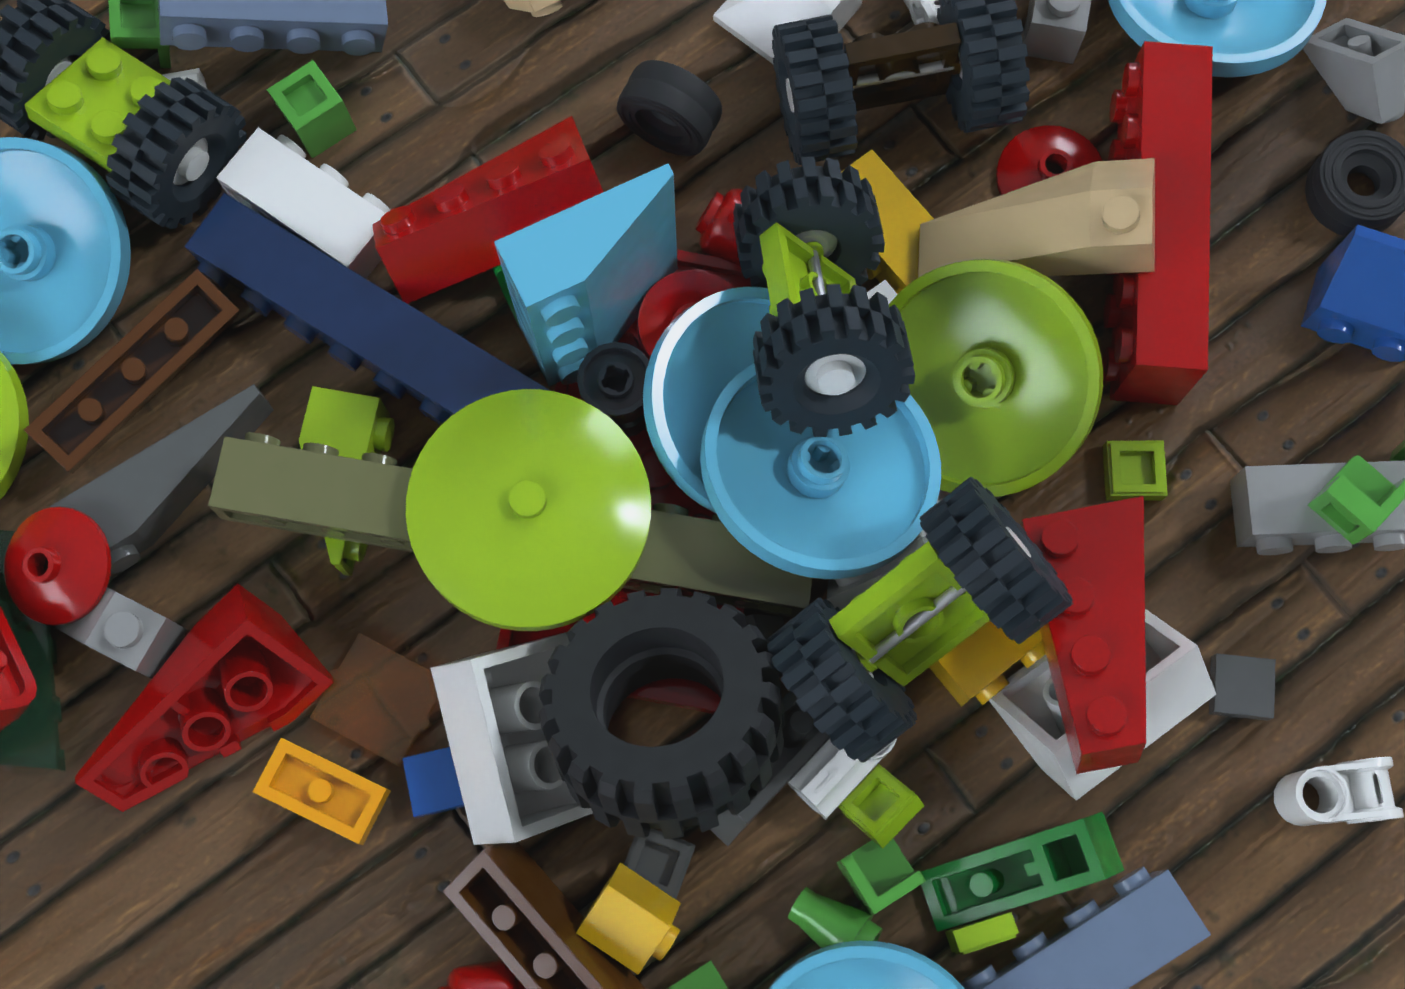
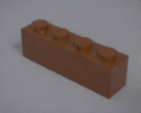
M196 269L29 424L24 431L62 467L73 474L238 318L239 309Z
M518 842L499 843L482 850L443 890L445 895L526 989H646L627 967L576 934L584 917Z

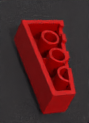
M573 117L566 118L407 206L396 207L388 211L379 221L372 224L375 248L403 302L408 304L501 265L494 241L604 192Z

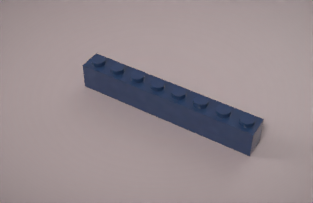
M225 193L184 246L200 262L196 269L213 285L224 290L228 283L242 291L239 298L258 313L267 317L273 310L286 318L283 326L303 341L311 344L316 337L331 346L327 353L348 369L356 372L360 365L364 366L376 374L372 381L393 397L401 400L405 393L422 402L418 408L419 411L440 426L465 406L492 394L519 389L549 390Z

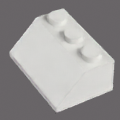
M1145 609L1147 741L1145 748L1216 695L1198 645L1147 609ZM1046 654L1028 669L1024 666L1007 678L1010 684L989 700L1041 770L1076 801L1121 767L1117 766L1076 774Z
M566 633L473 655L430 668L474 845L516 843L593 813L591 808H581L571 796L566 782L562 781L542 731L539 711L543 707L539 698L541 679L546 674H551L547 662L555 647L559 644L568 646L569 640Z

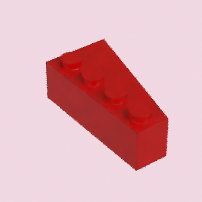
M1144 496L1022 519L1021 526L1027 532L1026 535L1038 546L1046 561L1053 566L1057 572V577L1065 584L1068 589L1067 592L1073 599V604L1043 626L1040 632L1076 774L1138 763L1147 743Z

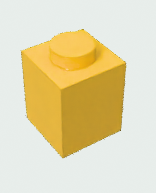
M620 862L589 908L576 934L638 975L651 956L661 961L676 940L680 929L672 923L681 903Z

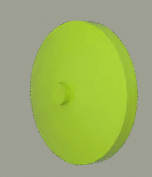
M974 259L941 266L925 273L901 290L889 303V307L895 304L901 313L913 358L915 381L914 384H908L910 395L927 417L938 444L941 460L940 490L950 493L969 477H973L985 489L987 488L994 497L1018 493L1046 480L1066 464L1082 446L1092 429L1101 403L1103 390L1101 352L1095 333L1083 310L1061 286L1049 277L1024 265L1004 260Z
M519 389L492 394L465 406L448 418L434 432L423 447L413 467L408 483L405 514L407 531L416 559L434 588L450 604L471 618L494 627L515 631H541L566 626L594 613V609L609 602L621 591L637 568L645 550L651 521V494L647 474L637 450L623 430L611 418L585 401L567 394L541 389Z

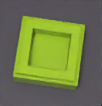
M1164 440L1106 441L1102 447L1106 501H1119L1144 496V501H1163L1168 496Z
M878 764L838 808L845 817L883 849L925 805L918 795Z
M1012 912L998 913L945 931L951 951L960 955L1016 938V934L1019 933Z

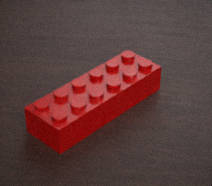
M1144 41L1134 63H1127L1125 66L1122 89H1114L1112 94L1110 122L1118 123L1117 139H1113L1111 142L1108 161L1155 158V272L1106 274L1113 275V294L1107 295L1103 314L1104 327L1112 328L1111 347H1106L1102 361L1103 381H1110V400L1178 405L1208 371L1213 46Z

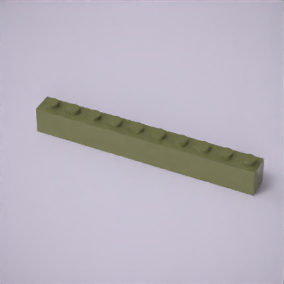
M245 433L244 440L224 437L208 506L220 519L414 552L407 531L405 514L406 495L412 468L397 466L398 461L396 459L377 453H363L361 460L338 456L339 450L319 443H304L302 450L280 446L281 441L279 439L261 433ZM658 503L651 510L649 535L643 555L631 578L623 587L637 591L645 590V592L661 594V588L681 589L683 597L692 598L694 592H701L714 596L718 605L729 604L736 608L795 617L809 606L813 578L792 574L763 561L733 537L717 514L712 515V520L688 516L689 510L684 507Z

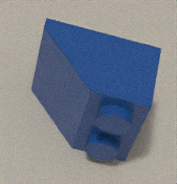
M1357 224L1318 267L1301 327L1316 331L1320 338L1328 342L1337 344L1352 343L1370 349L1374 356L1385 361H1405V240Z

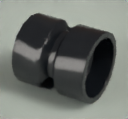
M612 342L599 345L586 355L579 366L577 383L581 400L599 409L611 418L627 437H631L647 428L643 408V387L649 360L641 350L630 344Z

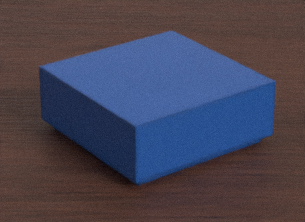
M450 747L402 758L413 817L419 818L464 807Z

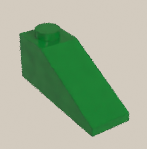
M1100 812L921 871L926 880L921 886L936 930L939 932L1108 879L1124 871V867L1104 813Z

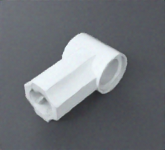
M829 738L791 778L788 785L809 807L826 820L872 769L886 757L894 747L897 738L866 762H860L858 758L856 760L851 759L847 756L844 748L839 750L831 743Z

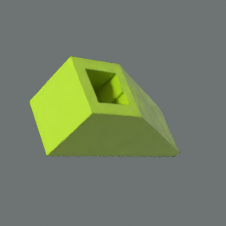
M312 386L299 437L301 450L303 449L304 443L324 444L339 450L338 456L361 460L363 453L381 454V451L388 452L394 436V419L389 418L390 413L378 397ZM324 537L331 564L343 575L352 576L355 561L361 562L364 559L368 544Z

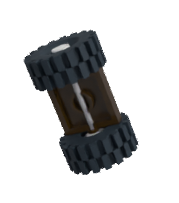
M939 0L940 8H937L939 25L934 22H925L913 26L907 32L886 36L880 33H868L859 36L850 43H844L841 33H838V24L836 20H833L832 15L774 25L772 30V50L774 53L773 66L777 78L775 82L777 92H779L780 111L784 118V129L786 136L789 137V147L795 162L798 165H802L801 157H814L815 162L825 161L826 158L835 159L854 155L855 149H857L855 135H858V125L855 120L857 111L946 94L948 104H952L951 114L954 121L958 120V128L961 131L964 130V133L1023 121L1022 116H1026L1028 110L1025 102L1029 101L1030 91L1026 86V81H1030L1029 68L1026 67L1025 57L1028 56L1026 43L1023 44L1021 36L1024 30L1021 19L1017 20L1016 17L1018 8L1015 0Z

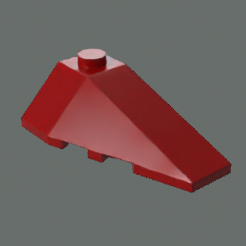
M237 584L194 625L75 775V784L124 812L186 779L189 769L219 753L225 758L241 750V742L270 726L273 731H276L293 722L334 683L333 677L282 615L240 584Z

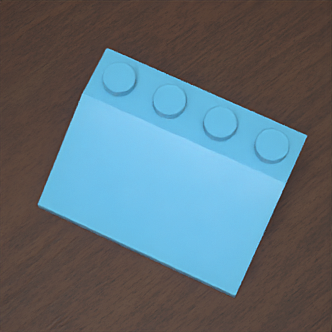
M665 164L494 241L520 329L548 386H552L560 381L563 385L577 382L579 366L586 355L599 345L618 342L638 318L642 301L651 287L660 279L674 273L678 269L674 173L669 164Z

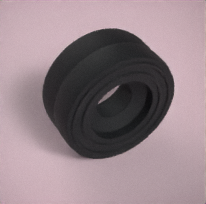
M647 60L641 62L633 70L627 85L623 88L618 98L617 112L625 125L649 144L672 154L694 156L706 147L712 132L721 118L722 104L716 93L691 72L668 62Z
M1369 130L1353 131L1333 140L1311 166L1306 179V200L1315 218L1327 229L1342 236H1347L1357 224L1380 232L1391 226L1405 211V147L1386 134ZM1362 173L1368 176L1374 184V194L1360 196L1354 193L1347 183L1348 174Z

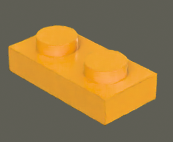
M280 738L252 792L357 844L364 845L391 790L284 738Z

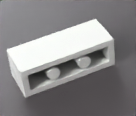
M258 127L216 177L227 195L367 279L381 261L375 248L372 224L379 221L385 213L390 211L388 206L370 193H366L361 197L347 188L349 186L348 181L331 166L323 163L318 168L305 159V152L288 137L280 134L275 139Z

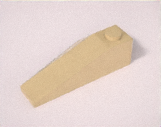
M1155 158L1092 162L920 224L918 278L941 266L974 259L1009 261L1034 269L1045 276L1155 272Z

